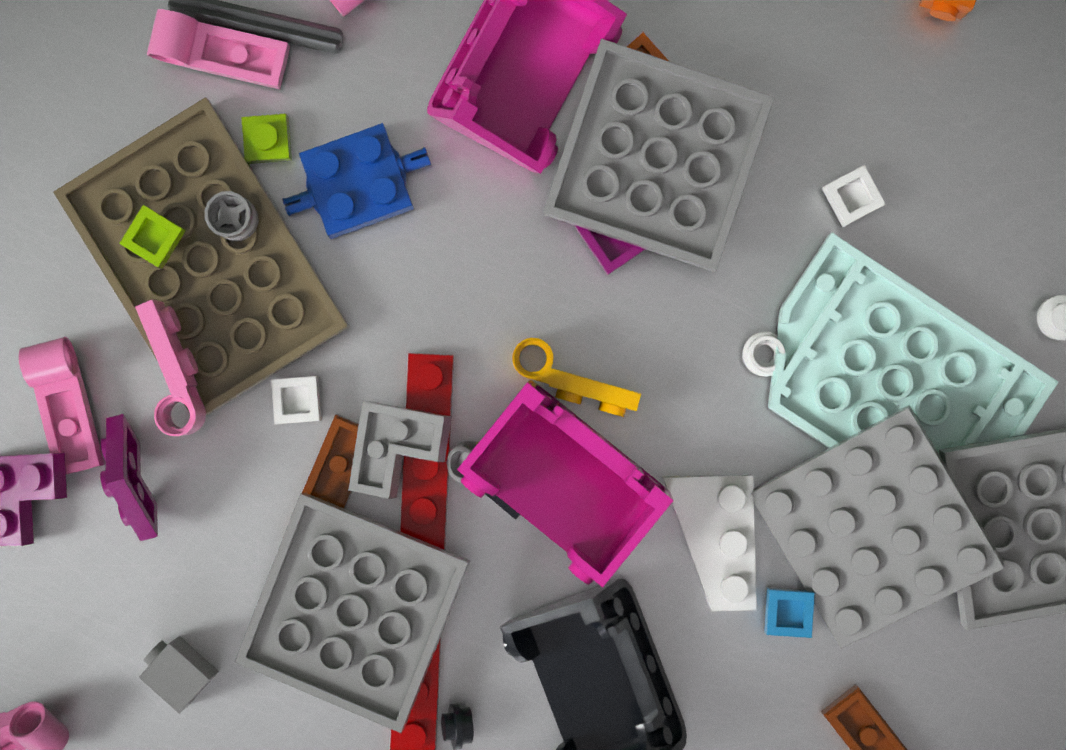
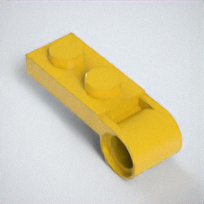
M527 338L515 347L512 361L516 371L526 378L549 384V387L556 388L555 398L581 405L583 396L600 401L598 410L624 417L626 409L637 411L641 393L553 369V352L545 341L539 338ZM528 346H538L546 354V363L539 371H527L520 363L521 352Z

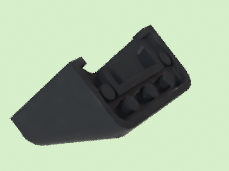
M622 578L608 582L604 587L596 586L510 619L500 626L506 652L520 663L530 660L534 663L563 742L556 750L684 749L687 739L685 723L635 592L628 581Z

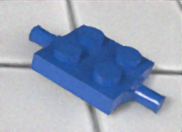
M381 123L299 153L307 176V191L282 198V201L286 206L285 210L289 217L313 207L321 216L327 236L333 239L414 210L407 190L408 177L406 173L428 165L431 166V162L425 147L400 157L399 153L391 145L384 124Z

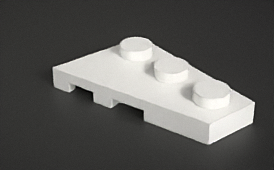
M753 475L662 477L666 488L673 497L674 501L672 504L676 517L684 534L711 611L757 610L754 498L751 494L754 491Z

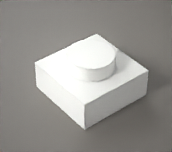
M865 165L822 187L842 227L886 205Z
M318 376L271 380L274 425L322 421Z

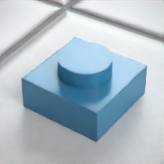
M767 588L764 633L774 636L812 638L815 593L797 589Z

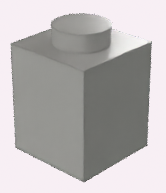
M179 636L168 645L161 640L143 660L148 667L139 678L180 714L219 671Z

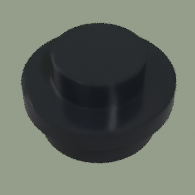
M458 703L450 704L448 713H444L441 716L443 740L451 741L454 750L462 749L463 744L472 743L474 737L470 707H460Z

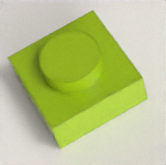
M287 114L241 117L244 158L249 164L292 161L290 125Z
M143 205L119 244L156 267L163 269L186 230Z

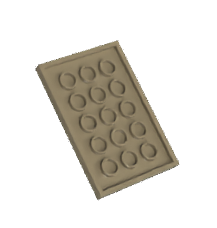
M206 97L53 191L154 356V351L135 306L149 300L164 302L165 307L171 306L181 326V331L176 333L183 349L188 348L191 351L198 366V373L194 377L198 384L196 388L205 407L206 416L350 327L251 166L245 160L243 153L212 103ZM222 191H232L242 195L256 207L259 223L256 231L249 238L242 241H231L215 234L208 227L205 221L204 210L207 202L215 194ZM143 205L186 230L163 269L156 267L119 244Z

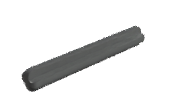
M169 0L168 10L188 15L198 22L284 41L289 44L337 54L340 52L343 43V32L336 27L219 0Z

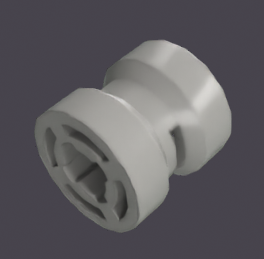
M222 191L215 194L207 202L204 210L205 221L208 227L215 234L231 241H242L249 238L256 231L259 223L256 207L248 199L232 191Z

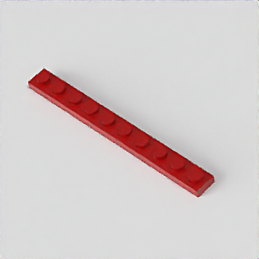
M408 353L406 408L447 416L452 415L454 355ZM451 425L445 462H434L404 456L400 532L445 550L449 481L447 458L450 453ZM441 637L405 729L401 733L391 729L390 750H436Z

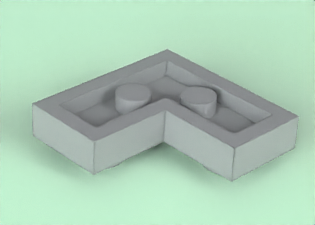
M362 401L348 491L386 499L397 498L403 455L434 462H445L452 416Z

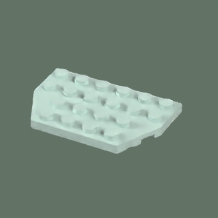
M830 233L780 307L777 339L783 344L785 354L779 353V349L776 346L775 370L771 377L768 408L830 448L910 405L939 453L940 449L1024 435L1059 382L834 233Z

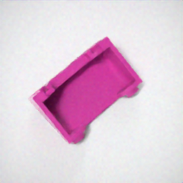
M484 0L432 94L427 107V113L444 125L529 171L541 174L543 169L553 162L558 152L556 134L549 130L589 55L596 54L600 40L604 39L617 44L622 35L621 25L627 14L608 0Z
M532 380L525 384L457 469L464 475L460 481L468 490L480 498L485 493L491 496H498L565 550L568 558L572 561L568 567L569 570L587 585H590L594 580L601 587H604L674 501L671 492L658 480Z

